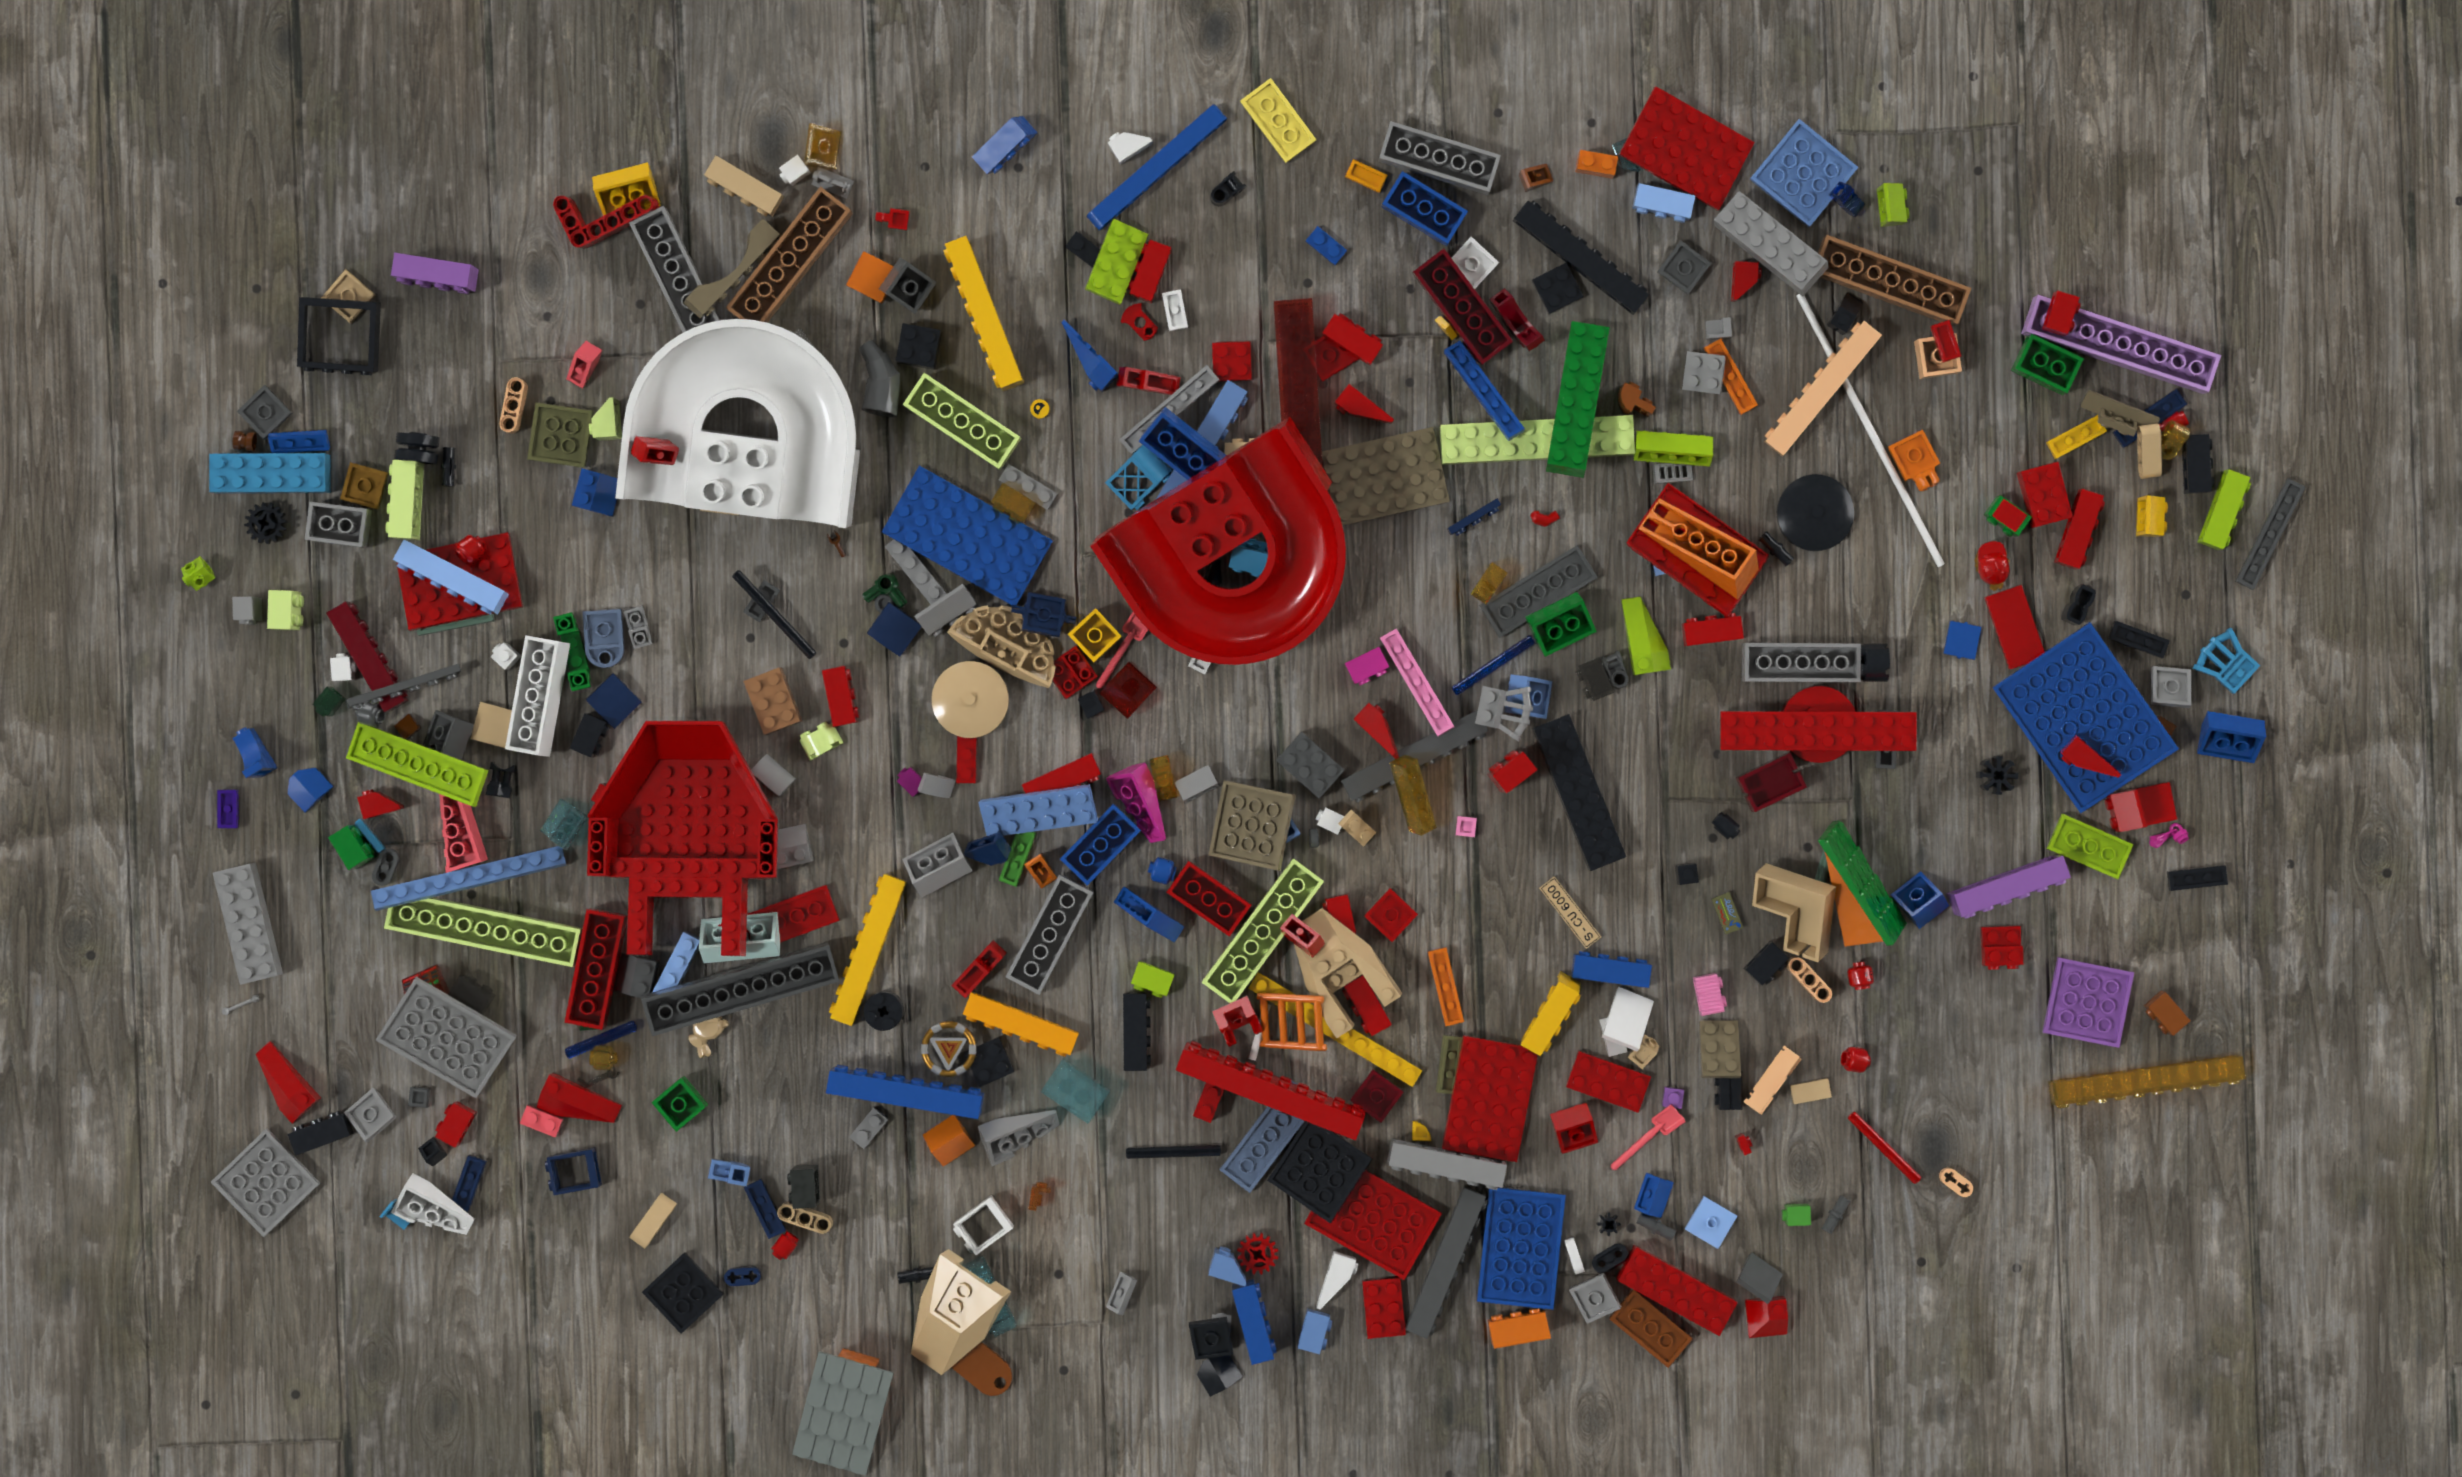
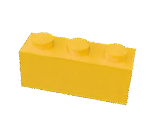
M648 162L592 177L593 190L603 216L643 195L654 197L658 201L659 206H661L654 177ZM647 200L644 204L646 210L651 206L650 200ZM633 209L628 211V214L634 213Z

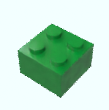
M355 824L347 825L328 837L348 870L358 869L377 857L375 854L376 850L368 843Z
M685 1076L681 1077L651 1102L676 1132L709 1105Z

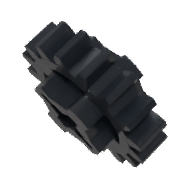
M262 502L261 507L255 504V510H248L251 515L245 516V519L249 520V523L244 524V526L249 527L246 533L253 534L251 539L256 540L258 538V543L261 544L264 540L266 544H270L271 539L274 542H278L277 536L284 537L281 532L282 530H287L283 526L288 523V520H283L286 514L283 512L279 513L281 508L278 506L274 508L273 503H269L268 507L265 502ZM263 511V514L261 516L256 517L260 512ZM267 521L269 522V525L266 526L263 524V522ZM272 530H276L273 534L269 535Z

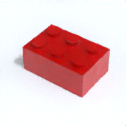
M2059 462L2017 473L2027 514L2032 517L2029 521L2031 528L2073 518Z

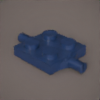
M1031 592L1027 594L1024 607L1012 604L1011 613L1022 614L1023 623L1021 631L1058 638L1060 637L1063 623L1075 625L1077 618L1065 615L1066 599Z

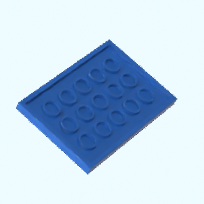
M1500 1187L1497 1190H1488L1477 1302L1554 1309L1565 1194Z

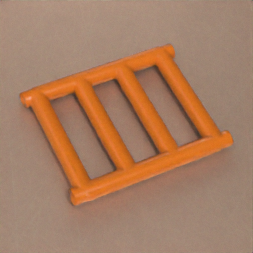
M1257 993V999L1260 1000L1261 1026L1263 1028L1260 1047L1310 1051L1327 1050L1323 1037L1321 1005L1324 1002L1323 996ZM1268 1001H1278L1280 1041L1270 1040ZM1285 1002H1296L1298 1042L1288 1041ZM1303 1003H1314L1316 1043H1306Z

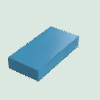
M360 818L355 822L357 828L378 853L386 849L363 819Z

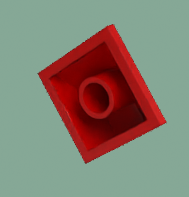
M1775 1296L1768 1304L1760 1298L1745 1300L1749 1338L1787 1334L1788 1311L1787 1301L1784 1296Z

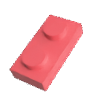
M527 1105L520 1124L552 1137H557L563 1119Z

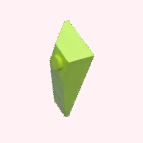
M1641 597L1622 599L1632 674L1638 675L1671 670L1668 649Z

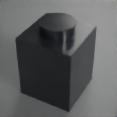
M1696 863L1675 865L1678 885L1699 883Z

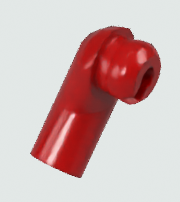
M1536 510L1530 515L1534 524L1543 527L1560 519L1556 511L1544 515Z

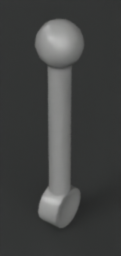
M253 995L249 1000L230 1008L225 1007L222 1009V1014L228 1015L230 1011L251 1002H258L259 996Z

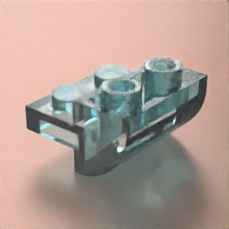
M560 798L540 831L562 849L568 850L588 818L585 813Z

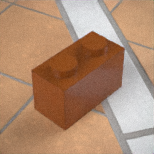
M2159 991L2143 1005L2147 1009L2145 1013L2149 1018L2155 1019L2160 1024L2158 1028L2165 1035L2168 1033L2174 1036L2191 1021L2164 991Z

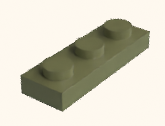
M1443 1035L1436 1086L1437 1093L1452 1094L1463 1037Z

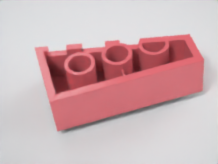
M439 794L441 819L443 820L442 834L445 842L446 873L487 861L488 857L471 806Z

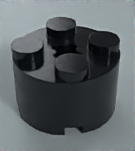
M1887 643L1861 645V680L1863 682H1888L1889 674H1886V670L1890 669L1889 648H1886Z
M891 991L875 993L867 1000L864 1007L866 1022L872 1028L880 1031L894 1028L904 1016V1006L900 997ZM886 1006V1011H888L889 1013L882 1015V1011L880 1010V1008Z

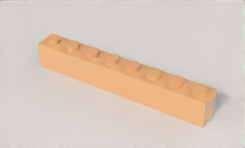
M1863 321L1861 324L1859 322L1855 324L1851 329L1853 334L1850 338L1847 339L1845 337L1838 345L1841 349L1836 354L1833 352L1826 360L1827 366L1824 369L1820 367L1814 374L1816 378L1812 384L1808 382L1801 390L1804 394L1800 399L1796 397L1789 405L1791 410L1787 414L1783 413L1778 418V426L1775 429L1771 427L1765 434L1767 439L1764 442L1781 456H1784L1882 336L1867 322Z

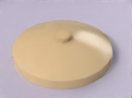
M965 661L950 666L939 676L932 691V708L937 720L947 731L959 737L977 738L987 735L1001 724L1008 710L1009 694L1004 680L997 671L980 662Z

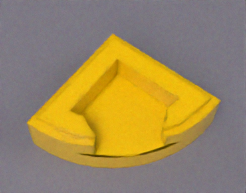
M1442 316L1435 319V322L1451 340L1457 337L1455 330Z
M1412 1121V1141H1431L1428 1129L1422 1123Z

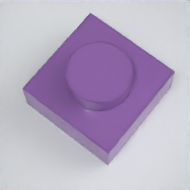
M1664 1087L1662 1106L1668 1107L1672 1104L1675 1108L1682 1109L1684 1089Z

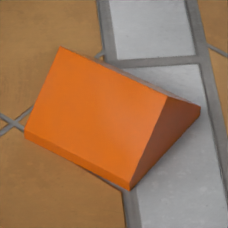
M951 1115L923 1134L931 1153L943 1167L976 1146L956 1115Z

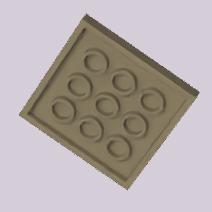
M1223 780L1209 856L1281 871L1296 795Z

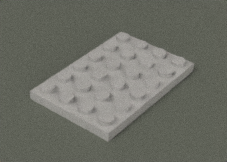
M415 977L380 1031L376 1041L477 1098L517 1035L422 979Z

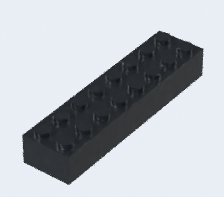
M1570 714L1532 728L1588 870L1593 871L1625 858L1626 854Z

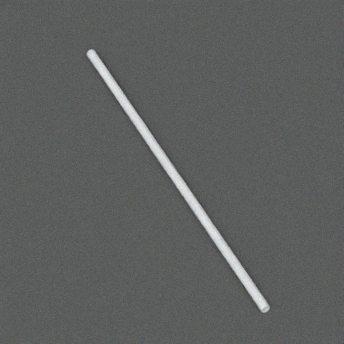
M1796 295L1826 355L1829 357L1834 351L1805 296ZM1847 378L1842 385L1937 567L1944 565L1945 563Z

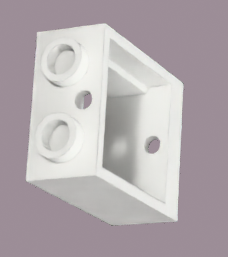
M992 1195L953 1224L955 1226L953 1230L959 1238L963 1237L966 1241L965 1247L970 1253L974 1252L975 1255L1014 1227ZM987 1205L1003 1228L978 1246L962 1223Z

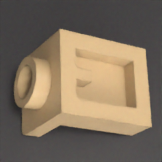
M1644 1035L1639 1050H1632L1628 1058L1643 1069L1657 1055L1660 1046L1655 1039Z

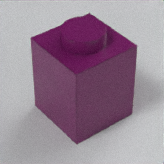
M909 767L908 770L904 768L897 775L899 777L897 782L912 797H915L919 793L918 787L922 777L912 767Z

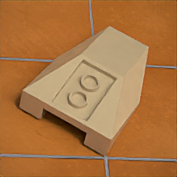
M950 1249L939 1255L921 1296L911 1355L940 1375H943L985 1339L1011 1293L1010 1290L997 1281L988 1284L963 1267L964 1259Z

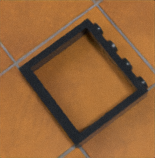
M299 297L297 367H303V371H315V368H321L322 372L334 373V369L341 370L342 374H353V371H360V375H372V372H378L381 302ZM308 306L370 310L368 365L306 361Z

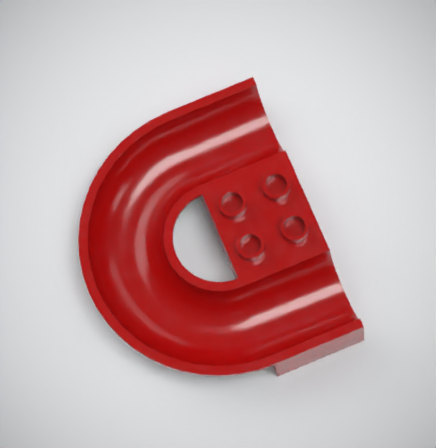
M1291 417L1283 420L1099 534L1090 545L1132 611L1153 635L1166 645L1189 657L1205 662L1229 665L1264 661L1279 656L1304 641L1318 628L1333 607L1340 591L1346 565L1344 529L1336 505L1328 492L1332 481ZM1260 532L1263 533L1267 543L1268 558L1264 570L1252 583L1240 588H1221L1205 580L1198 572L1201 568Z

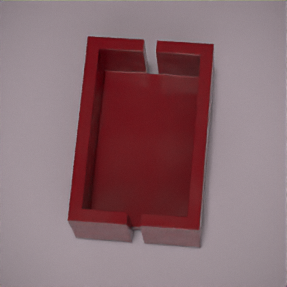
M1785 753L1735 777L1742 793L1748 794L1744 797L1751 812H1757L1807 788L1800 772H1792V770L1798 767L1791 753Z

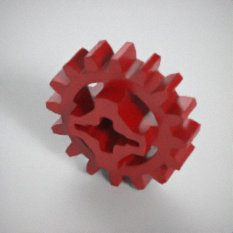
M1255 1232L1252 1238L1246 1235L1247 1241H1240L1243 1247L1237 1248V1251L1241 1252L1237 1259L1243 1260L1240 1262V1266L1246 1265L1245 1271L1247 1272L1252 1269V1274L1254 1275L1256 1270H1259L1261 1275L1263 1274V1269L1269 1272V1265L1275 1266L1273 1259H1278V1256L1274 1254L1278 1252V1248H1273L1276 1242H1269V1235L1263 1238L1262 1232L1259 1237L1256 1236ZM1254 1241H1261V1242H1260L1259 1244H1257V1245H1252V1244H1251V1243L1254 1242ZM1267 1246L1271 1251L1270 1257L1265 1252ZM1260 1249L1262 1256L1258 1255L1257 1257H1254L1253 1251H1258ZM1245 1250L1250 1253L1248 1261L1245 1257ZM1259 1262L1265 1263L1261 1266H1255V1264Z

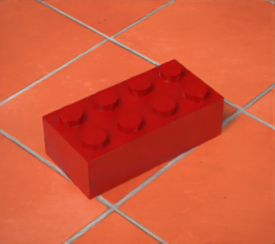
M1512 750L1504 756V762H1497L1492 765L1487 775L1501 793L1507 794L1538 769L1524 751Z
M1191 861L1186 863L1166 892L1229 937L1252 905Z

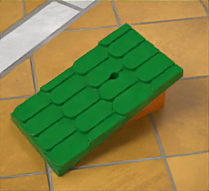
M1839 820L1832 821L1818 839V842L1825 851L1831 884L1836 886L1835 903L1844 946L1883 941L1886 946L1894 945L1907 923L1893 897H1889L1877 874L1873 873L1860 847L1855 845L1844 823Z

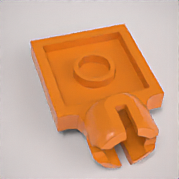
M1923 430L1888 446V450L1904 481L1912 479L1919 491H1925L1939 482L1940 479L1935 471V467L1940 464V461Z

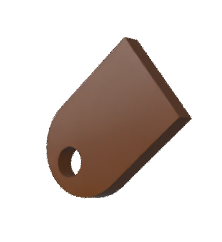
M982 1341L951 1367L980 1392L989 1396H997L1004 1393L1012 1381L1010 1365ZM998 1377L1004 1378L1006 1381L1005 1386L998 1387L995 1384V1379Z

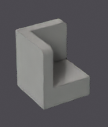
M1731 317L1705 322L1706 340L1730 339L1732 337Z

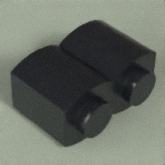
M2084 584L2075 587L2070 596V603L2063 609L2061 620L2073 626L2080 625L2086 618L2087 608L2095 599L2096 590Z

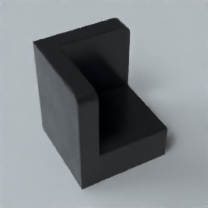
M1095 690L1078 698L1087 719L1105 710Z

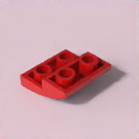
M1074 646L1054 661L1055 673L1052 682L1065 700L1098 677L1077 646Z

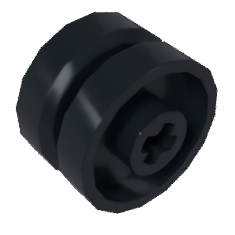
M417 432L396 433V443L408 446V448L396 449L394 460L437 464L438 454L426 451V448H438L440 437Z

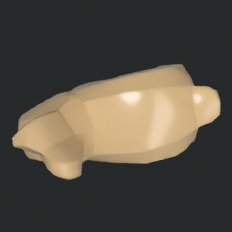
M721 1016L693 1024V1034L688 1036V1040L693 1046L697 1047L699 1058L711 1055L707 1041L716 1039L723 1032L724 1028L729 1026L728 1021Z

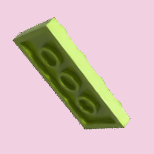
M1113 218L1085 290L1120 305L1148 234Z
M2061 814L2046 849L2112 878L2119 879L2134 844L2065 814Z

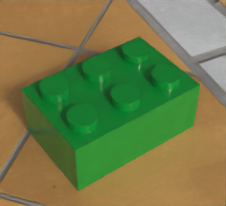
M2030 334L2026 337L2010 371L2060 395H2065L2068 393L2084 358L2036 335Z
M1578 592L1525 617L1536 643L1545 657L1597 632L1587 607Z

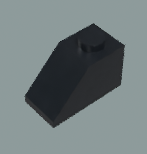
M1846 292L1827 326L1844 335L1855 320L1863 302Z

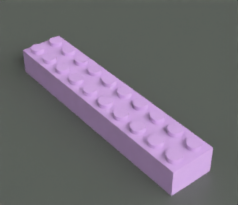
M2041 295L2033 297L2021 334L2026 336L2033 334L2059 347L2201 394L2210 391L2221 355L2083 309H2079V312L2074 314L2073 321L2075 325L2071 333L2069 332L2066 336L2042 330L2051 299Z

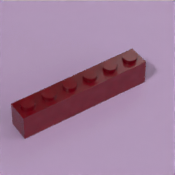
M345 601L326 612L371 691L398 683L397 674L393 669H389L387 657L384 653L379 652L377 640L368 633L369 627L358 616L359 610L354 603L351 604V602ZM407 691L401 692L402 695L396 698L384 697L383 701L379 703L383 711L389 713L408 702L406 697L408 696Z

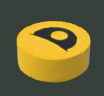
M1038 399L1031 404L1030 411L1035 418L1043 419L1049 414L1050 408L1046 401Z

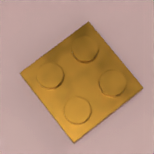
M350 462L340 499L379 510L389 473Z

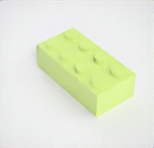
M393 460L389 466V475L392 476V479L388 485L390 503L387 504L389 522L386 523V533H388L390 538L420 540L424 464L417 461Z

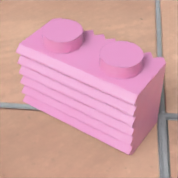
M1716 973L1693 977L1700 1015L1706 1016L1725 1012L1724 1007H1727L1725 996L1721 995L1720 988H1723L1721 977H1718Z

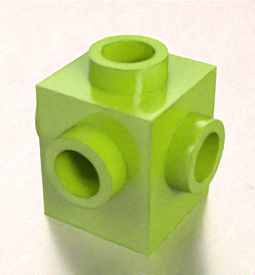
M201 556L187 563L181 569L184 583L188 587L192 586L196 591L207 586L209 582L215 579L212 568Z

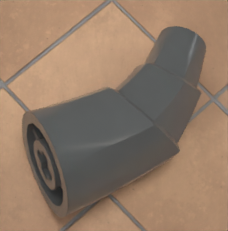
M870 340L859 348L866 361V368L869 374L861 409L870 414L896 418L899 406L900 372L896 371L887 353L883 352L874 340Z

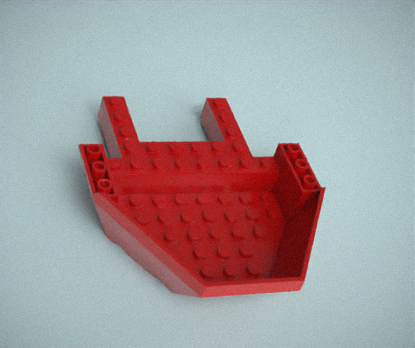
M645 721L587 816L589 818L587 876L629 878L628 955H652L654 898H722L721 956H746L748 880H770L777 878L778 818L724 722Z

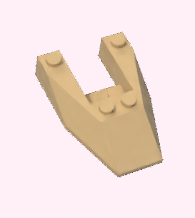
M1323 908L1303 920L1306 925L1321 935L1325 945L1313 958L1294 944L1308 992L1310 995L1324 997V1002L1321 1003L1322 1016L1336 1038L1352 1029L1355 1024L1334 995V992L1363 974L1384 1007L1401 997V990L1367 942Z

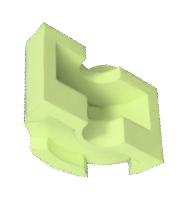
M823 722L816 726L818 730L812 733L809 730L799 735L801 738L799 742L810 761L843 744L839 733L832 723Z

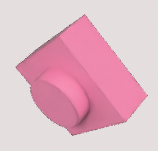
M1457 816L1455 835L1475 837L1477 818Z

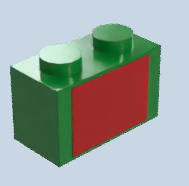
M2001 495L1996 496L1984 513L1988 523L1993 526H2000L2003 528L2002 532L2009 537L2019 536L2032 518Z

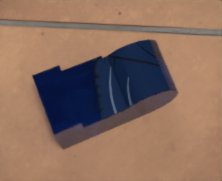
M1839 181L1829 194L1852 217H1856L1865 207V203L1858 198L1854 189ZM1843 189L1842 193L1837 195L1838 191Z

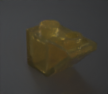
M1491 562L1470 594L1486 605L1507 575V572Z
M1169 756L1150 759L1158 801L1177 798Z

